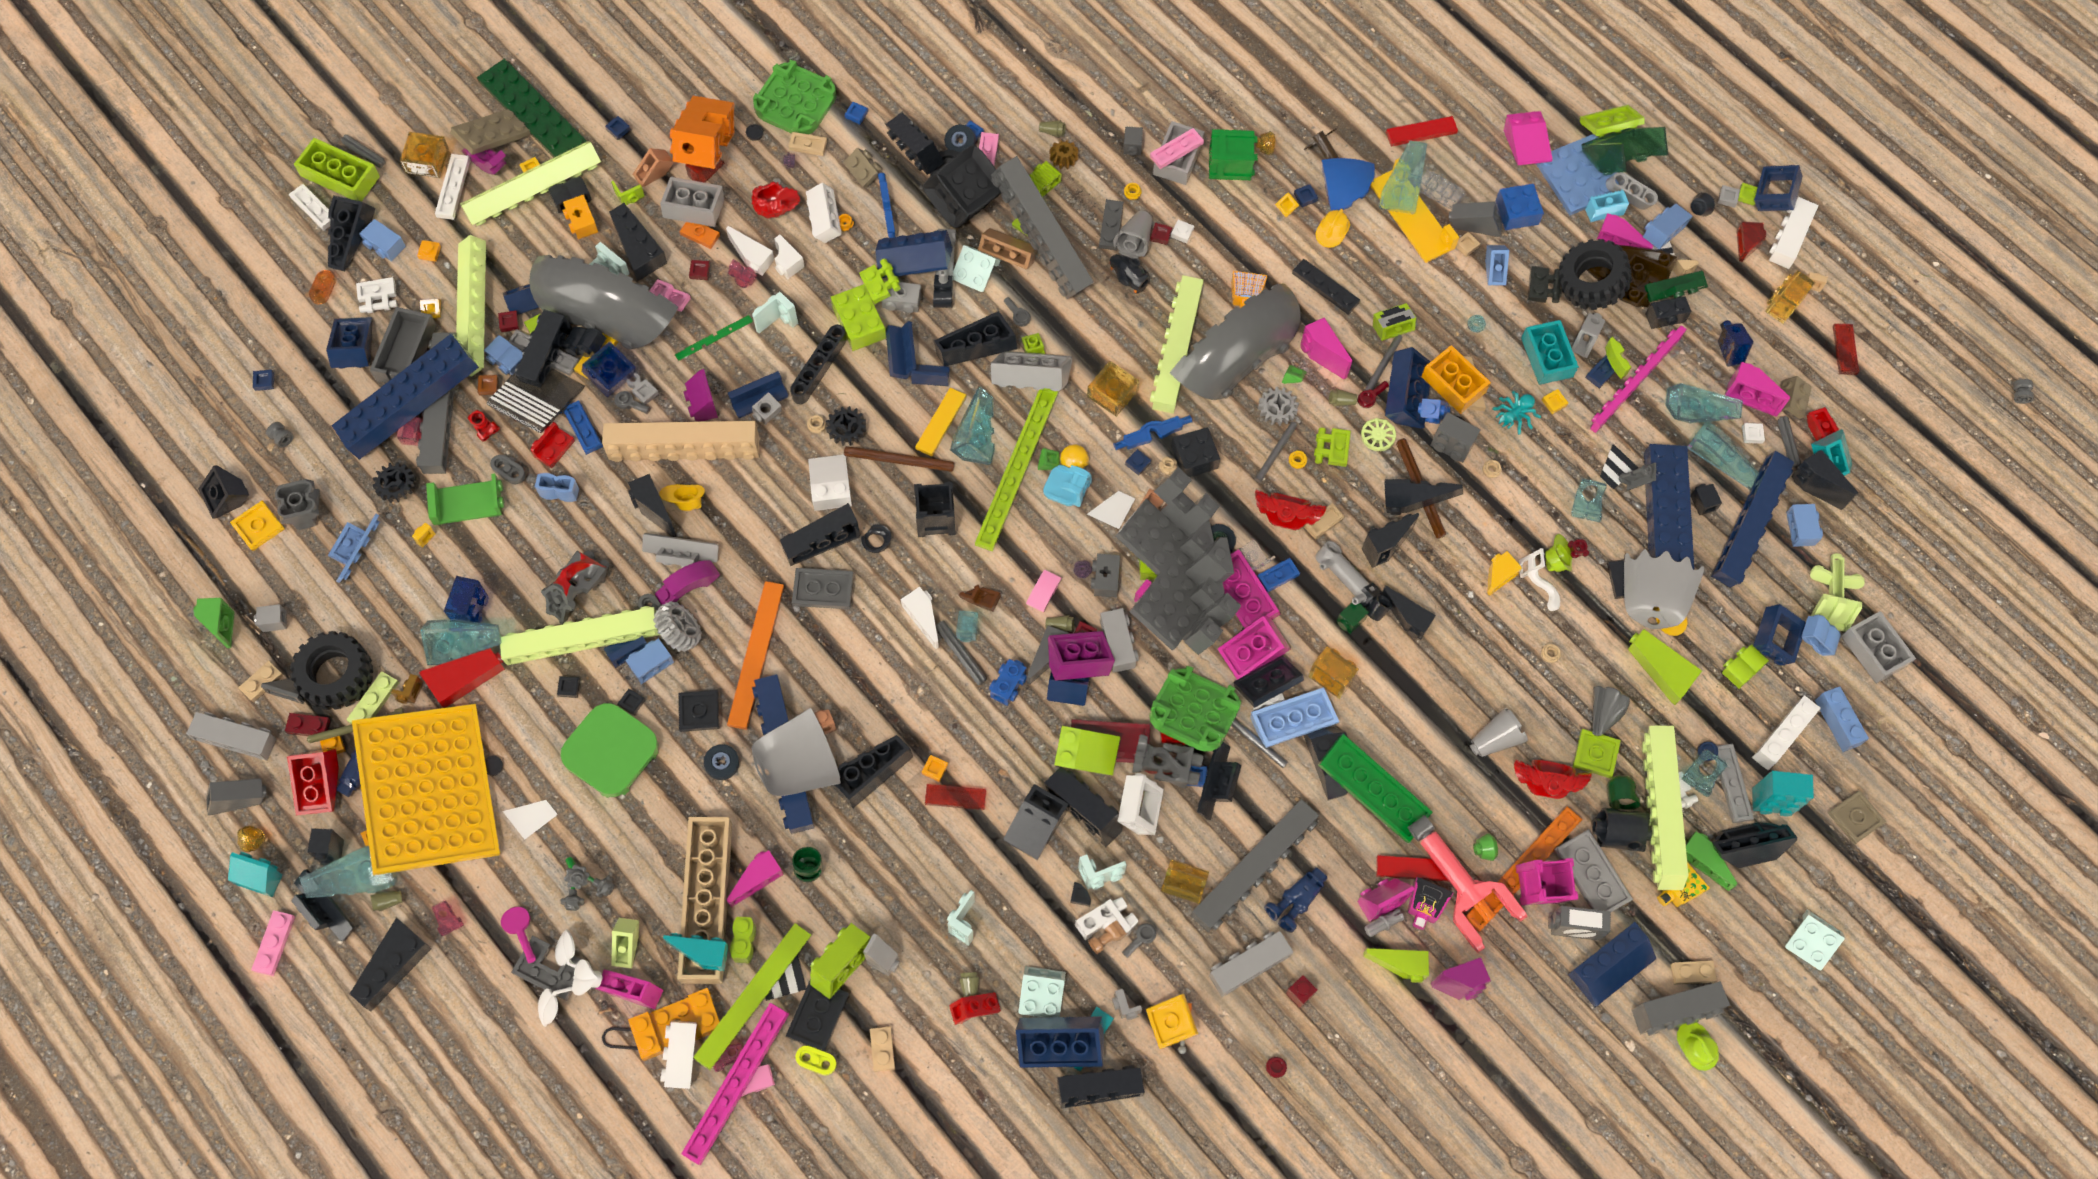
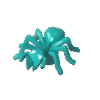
M1512 391V395L1515 397L1514 404L1509 397L1499 398L1502 402L1508 401L1511 408L1501 404L1498 407H1493L1492 410L1499 411L1502 408L1508 410L1509 412H1500L1496 415V418L1501 416L1498 424L1504 422L1502 427H1505L1511 423L1507 427V429H1510L1514 424L1513 420L1518 421L1517 432L1518 435H1521L1523 418L1527 419L1528 427L1533 429L1531 418L1526 413L1531 412L1534 417L1539 419L1541 415L1536 413V409H1532L1535 404V399L1532 395L1524 394L1519 400V394Z

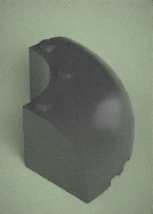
M551 255L538 256L530 271L531 293L542 311L545 309L564 315L569 324L598 329L601 333L622 343V346L626 349L640 348L652 342L667 327L678 309V306L661 294L656 296L649 292L648 286L633 283V278L622 273L616 275L610 272L608 267L597 263L593 265L586 264L584 259L572 257L570 260L563 255H558L557 258H553Z
M1284 283L1274 285L1270 291L1264 289L1257 296L1253 295L1245 300V305L1240 309L1235 307L1224 316V322L1219 326L1217 324L1212 326L1205 333L1207 337L1193 345L1194 350L1188 356L1184 355L1171 370L1170 374L1187 389L1201 397L1210 400L1227 399L1233 393V388L1252 370H1257L1267 359L1283 354L1288 350L1289 343L1295 337L1300 324L1299 303L1288 286Z

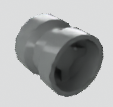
M2020 379L2013 383V390L2016 391L2014 394V401L2016 403L2026 404L2034 400L2032 380Z
M281 422L272 423L266 430V435L274 440L275 444L280 448L288 446L294 438V435L289 430H285V426Z

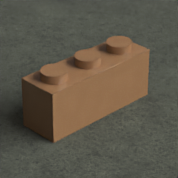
M991 228L982 234L978 251L1026 270L1034 263L1037 250H1034L1031 244Z

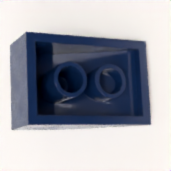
M372 317L334 319L326 348L330 367L343 369L346 367L362 368L369 366L372 347Z

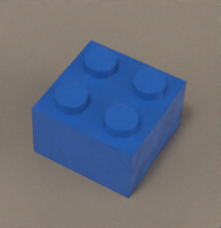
M1534 183L1499 190L1495 202L1505 230L1539 225L1544 212Z

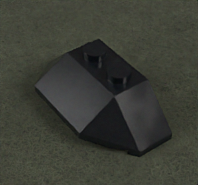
M1332 726L1303 735L1328 801L1345 796L1348 793L1346 789L1318 766L1339 736L1342 734L1347 736L1345 731Z
M1757 822L1722 830L1715 840L1712 841V844L1722 859L1739 869L1777 860L1797 841L1798 837L1788 825L1782 824L1780 826L1773 823Z

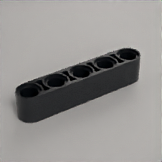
M836 324L829 328L792 383L790 390L792 399L796 404H804L808 401L844 347L846 334L843 326Z

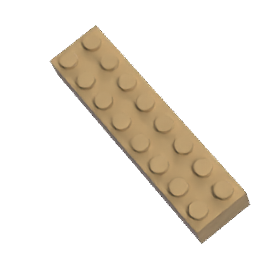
M755 421L603 423L602 444L608 459L615 462L622 460L659 461L660 459L677 461L678 459H688L694 461L697 459L715 460L716 458H725L727 460L759 458V434Z
M689 817L681 920L682 937L690 938L691 935L703 937V940L721 938L725 942L732 822L729 817ZM679 952L677 979L681 984H723V971L703 969Z

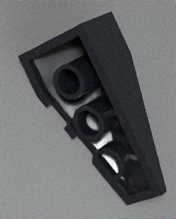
M333 195L328 211V218L330 219V228L328 229V235H330L328 268L346 271L363 240L360 233L372 222L376 208L361 201Z
M1409 479L1384 480L1386 512L1395 516L1463 495V484L1440 482L1432 485L1428 481H1421L1418 484L1410 483Z

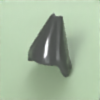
M1595 686L1593 687L1592 733L1593 735L1601 736L1625 715L1630 704V698L1621 694L1617 689Z

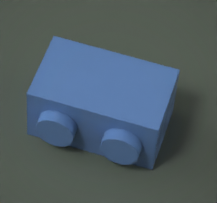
M376 219L360 233L365 247L374 249L381 258H387L391 262L406 247L399 235Z
M1815 504L1792 505L1786 512L1793 547L1815 546L1823 537L1822 528L1819 526V512L1816 511Z
M659 638L648 642L643 649L633 652L626 659L629 668L641 684L674 663L672 656Z

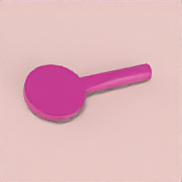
M522 907L510 908L502 915L501 926L505 932L517 934L528 963H533L536 958L524 931L530 923V915Z

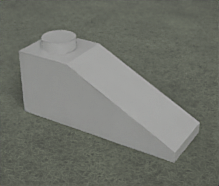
M873 934L863 951L867 965L889 976L891 972L895 973L900 964V961H898L899 956L878 935Z

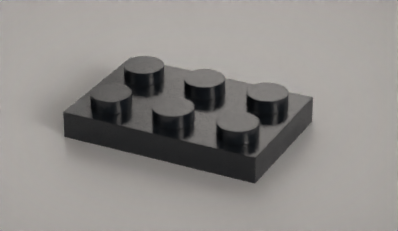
M1281 655L1234 681V686L1255 708L1304 681V677L1292 663Z
M810 979L787 1031L786 1038L825 1052L850 994L839 989L831 999H828L810 985Z

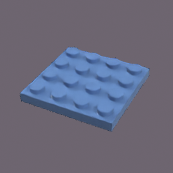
M1594 134L1551 151L1552 162L1536 163L1569 216L1585 210L1591 197L1611 194L1606 187V180L1614 174L1621 172L1599 137Z

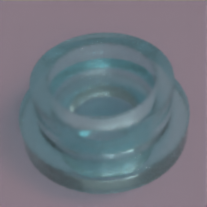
M1474 315L1469 318L1467 326L1472 332L1479 333L1485 329L1486 322L1481 315Z

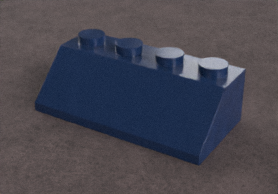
M936 230L928 233L879 239L875 250L877 269L879 270L882 267L880 261L887 259L888 263L893 267L895 276L947 270L953 249L948 231Z
M1413 347L1394 352L1385 416L1395 424L1424 428L1425 418L1420 417L1418 406L1419 403H1422V398L1429 399L1430 385L1421 376L1425 366L1431 361Z
M1634 922L1570 972L1568 976L1591 1004L1597 1007L1657 958L1648 936Z
M1102 1016L1019 1019L1016 1027V1038L1020 1068L1103 1067L1104 1031Z

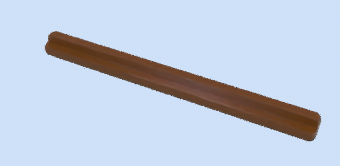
M1398 440L1396 445L1412 483L1418 484L1424 481L1407 440ZM1435 505L1423 507L1437 539L1445 537L1446 531Z
M846 446L844 449V456L950 472L954 470V462L850 446Z

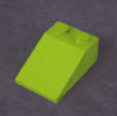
M1062 725L1054 765L1113 776L1120 736Z

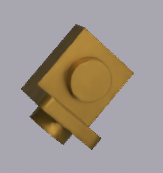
M410 674L403 684V692L392 689L391 694L399 703L407 704V702L414 704L423 681L417 675Z

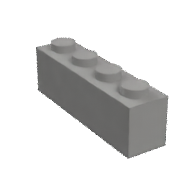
M204 712V714L195 713L186 733L193 740L262 760H268L276 742V738L271 734L272 731L262 727L258 730L245 722L237 724L234 723V720L227 717L219 719L216 718V715L209 712Z
M1281 931L1276 934L1270 932L1263 937L1264 941L1257 944V942H1254L1246 947L1247 951L1240 954L1237 952L1228 958L1229 962L1225 964L1220 962L1211 968L1212 972H1210L1209 977L1221 997L1291 957L1293 950Z

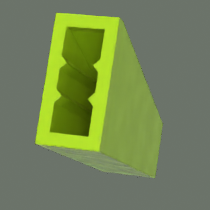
M1645 629L1640 634L1636 632L1629 641L1632 643L1628 648L1630 653L1671 703L1676 705L1702 670Z

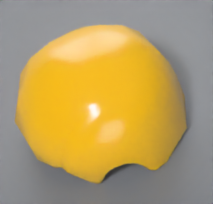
M1068 445L1061 452L1060 462L1062 466L1068 468L1073 465L1083 469L1089 465V454L1080 445Z

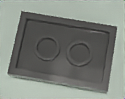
M796 568L792 606L850 610L853 571Z

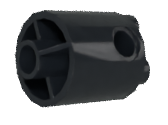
M1604 807L1593 820L1592 833L1597 835V842L1600 847L1645 852L1646 843L1651 841L1652 829H1648L1650 813Z

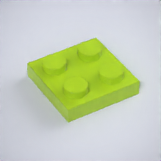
M1582 729L1572 767L1611 779L1621 740L1605 735L1596 736L1591 731Z

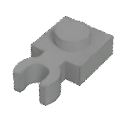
M637 373L633 374L636 381L631 382L629 379H626L628 386L634 388L632 393L644 405L659 395L658 391L646 379L641 382L640 376Z

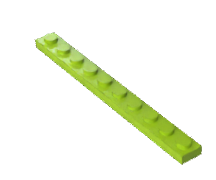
M1048 388L1038 391L979 531L975 546L993 552L1058 396V391H1052Z

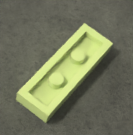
M381 671L346 720L352 724V720L375 717L390 697L392 689H396L398 686V680Z

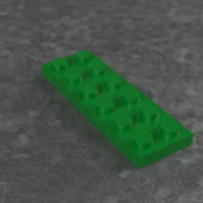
M1344 734L1339 736L1318 764L1321 769L1406 843H1410L1414 838L1408 830V826L1423 815L1429 818L1432 814V811Z

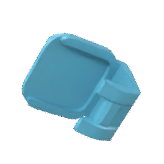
M1058 465L1051 471L1045 483L1043 493L1048 499L1065 506L1075 505L1080 507L1083 497L1092 482L1091 474L1077 466L1071 465L1068 468Z

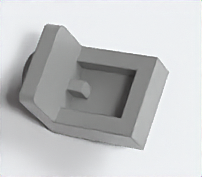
M1124 990L1115 991V997L1112 998L1114 1009H1119L1121 1019L1127 1018V1020H1132L1139 1017L1138 1014L1142 1012V1007L1137 1006L1129 1009Z

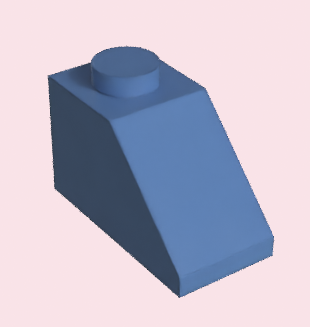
M1487 245L1485 265L1488 285H1506L1509 249L1505 245Z

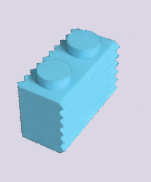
M1618 190V192H1611V194L1591 197L1585 211L1590 222L1605 219L1607 213L1617 216L1624 215L1629 201L1624 190Z

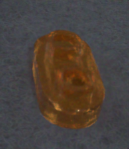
M322 270L317 273L309 291V297L314 304L321 305L328 301L336 283V278L331 271Z

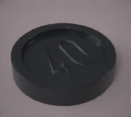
M752 124L747 127L746 136L749 140L757 141L763 137V128L760 125Z
M490 756L485 759L487 775L496 776L503 770V762L499 757Z

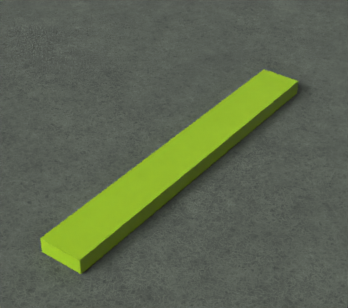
M796 923L792 926L694 1055L693 1059L708 1070L713 1068L810 939V933Z

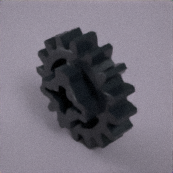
M842 406L841 411L834 410L835 415L829 414V420H826V425L828 426L826 430L829 433V438H834L836 444L841 441L842 446L845 445V442H848L851 446L852 441L858 443V437H864L863 432L867 430L865 426L866 419H863V413L858 414L857 408L851 411V406L847 410H844Z
M399 462L395 466L389 463L388 468L381 466L383 471H376L378 477H373L375 482L373 488L376 490V494L383 501L388 499L390 503L393 502V499L400 502L401 497L407 499L406 494L413 493L410 488L416 487L414 484L416 478L411 469H408L405 464L401 466Z

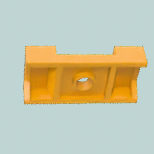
M708 988L690 994L688 998L651 1013L645 1012L628 1019L643 1061L663 1054L664 1047H668L669 1039L665 1038L666 1025L671 1026V1021L697 1022L695 1041L713 1032L720 1020Z

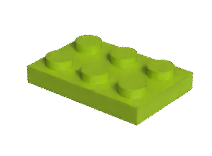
M1629 105L1580 116V123L1595 136H1604L1607 133L1620 132L1627 128H1636L1645 122V117Z

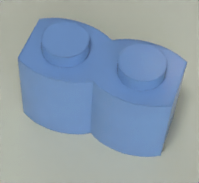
M500 335L484 349L485 359L490 364H497L500 371L505 375H515L516 366L520 364L522 359V351Z
M540 473L537 475L535 488L540 497L548 500L558 498L564 502L577 501L579 487L573 477L566 475L556 477L550 473Z
M1808 616L1802 633V639L1822 656L1835 655L1841 633L1835 626L1830 625L1824 616Z

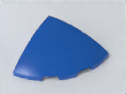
M1349 158L1322 160V173L1330 211L1347 209L1358 198L1363 199L1369 192V186L1374 182V163Z

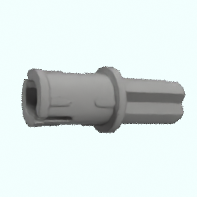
M1396 909L1385 916H1379L1378 920L1365 926L1366 934L1372 937L1384 930H1390L1391 926L1404 920L1403 914L1400 913L1399 909Z

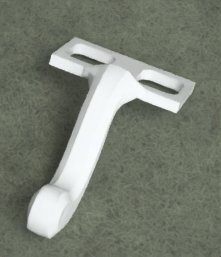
M1541 548L1519 560V565L1522 567L1520 578L1528 576L1535 585L1544 589L1549 595L1547 607L1550 611H1555L1560 607L1559 593L1551 583L1542 579L1538 574V570L1545 567L1544 551ZM1540 554L1541 563L1536 566L1535 557ZM1528 560V571L1523 573V563Z

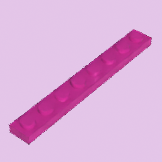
M1681 325L1677 330L1673 329L1667 336L1668 340L1666 342L1662 341L1656 348L1657 352L1655 354L1652 352L1648 356L1645 366L1641 364L1635 371L1636 376L1634 378L1630 376L1624 384L1626 387L1623 390L1619 388L1613 396L1615 399L1612 402L1609 400L1602 408L1604 411L1601 414L1598 412L1591 420L1593 424L1590 430L1594 433L1599 431L1680 341L1687 330Z
M769 1003L681 1154L697 1165L703 1163L789 1013Z

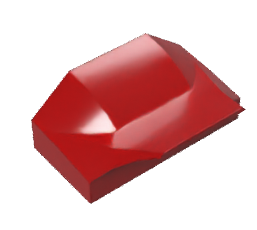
M1826 407L1808 413V427L1816 441L1839 430Z

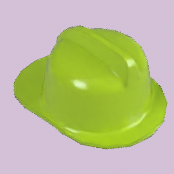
M1561 534L1555 535L1554 545L1545 553L1548 571L1561 572L1566 569L1572 571L1571 550L1568 547L1567 540Z
M1685 1023L1681 1025L1677 1031V1041L1690 1064L1702 1071L1712 1069L1717 1064L1719 1058L1717 1043L1702 1025L1698 1023L1691 1025Z

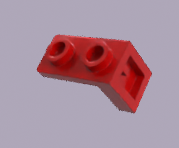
M995 992L963 997L949 1005L954 1025L962 1024L974 1017L1001 1012Z

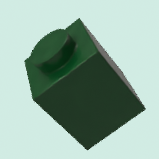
M1351 603L1339 614L1337 618L1338 625L1341 629L1347 630L1351 634L1366 620L1369 612L1360 603L1357 605Z

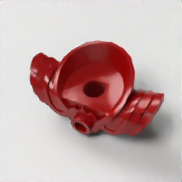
M1255 490L1256 505L1260 513L1266 514L1269 522L1277 527L1295 531L1300 530L1306 524L1313 525L1319 521L1327 509V505L1310 506L1312 502L1309 500L1271 492L1269 496L1261 490Z
M1517 759L1514 762L1516 777H1518L1520 783L1527 784L1530 792L1536 796L1561 799L1570 791L1576 793L1582 790L1592 778V772L1576 774V770L1573 767L1556 762L1532 760L1531 765Z

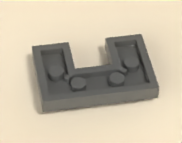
M532 935L529 943L536 960L533 963H528L523 952L511 973L543 990L551 989L552 993L555 990L572 987L575 968L566 963L557 972L543 965L542 963L552 946ZM575 956L571 958V961L575 964L581 960ZM572 991L557 994V997L567 1001Z

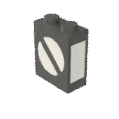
M1561 906L1549 916L1548 928L1551 929V935L1600 941L1611 932V912Z

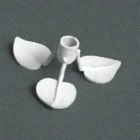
M565 929L557 942L555 958L560 966H564L567 963L575 968L572 987L555 990L553 993L551 989L547 988L541 994L538 1003V1014L544 1027H547L557 1014V994L573 991L575 995L580 996L591 987L598 988L602 982L601 972L592 970L587 960L582 959L577 964L571 961L575 954V944L570 931Z

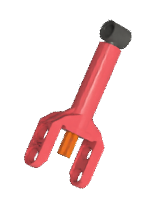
M1425 815L1408 826L1412 836L1418 842L1422 840L1420 844L1457 891L1453 922L1477 953L1485 949L1482 938L1462 911L1466 912L1473 906L1483 920L1488 922L1496 915L1483 898L1493 891L1511 916L1517 918L1520 922L1527 918L1526 912L1503 883L1478 881L1471 878L1438 833L1433 832L1435 828Z

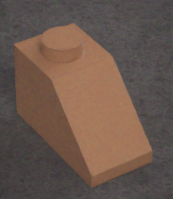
M650 148L632 175L642 187H645L665 176L674 162L666 150Z

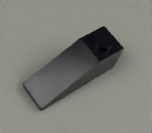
M1385 586L1381 595L1386 596L1391 601L1392 608L1390 610L1411 637L1421 640L1436 615L1390 587Z

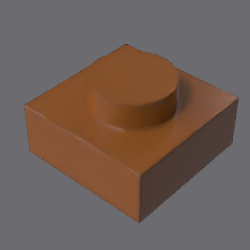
M497 375L478 376L479 396L498 393L499 378Z

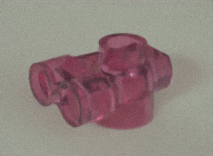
M734 259L731 261L727 274L735 278V283L741 288H747L748 285L752 286L757 276L751 267H744Z
M446 900L432 906L439 925L437 929L441 937L464 926L461 918L455 915L452 906ZM441 910H445L447 912V915L441 916L439 915V912Z
M741 1043L727 1047L714 1065L715 1072L725 1070V1066L735 1063L743 1049ZM731 1050H736L734 1056L728 1055Z

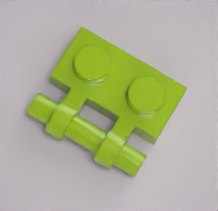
M887 259L880 261L882 267L879 270L874 264L859 272L874 304L890 297L889 289L893 288L895 292L901 289L900 281L894 275L893 267L888 263ZM885 275H887L888 281L884 282L882 279V277H884Z
M1319 428L1318 434H1316L1317 448L1314 450L1315 463L1321 464L1323 458L1327 457L1329 465L1346 467L1351 431L1332 428L1331 434H1326L1325 428ZM1324 443H1330L1329 449H1324Z

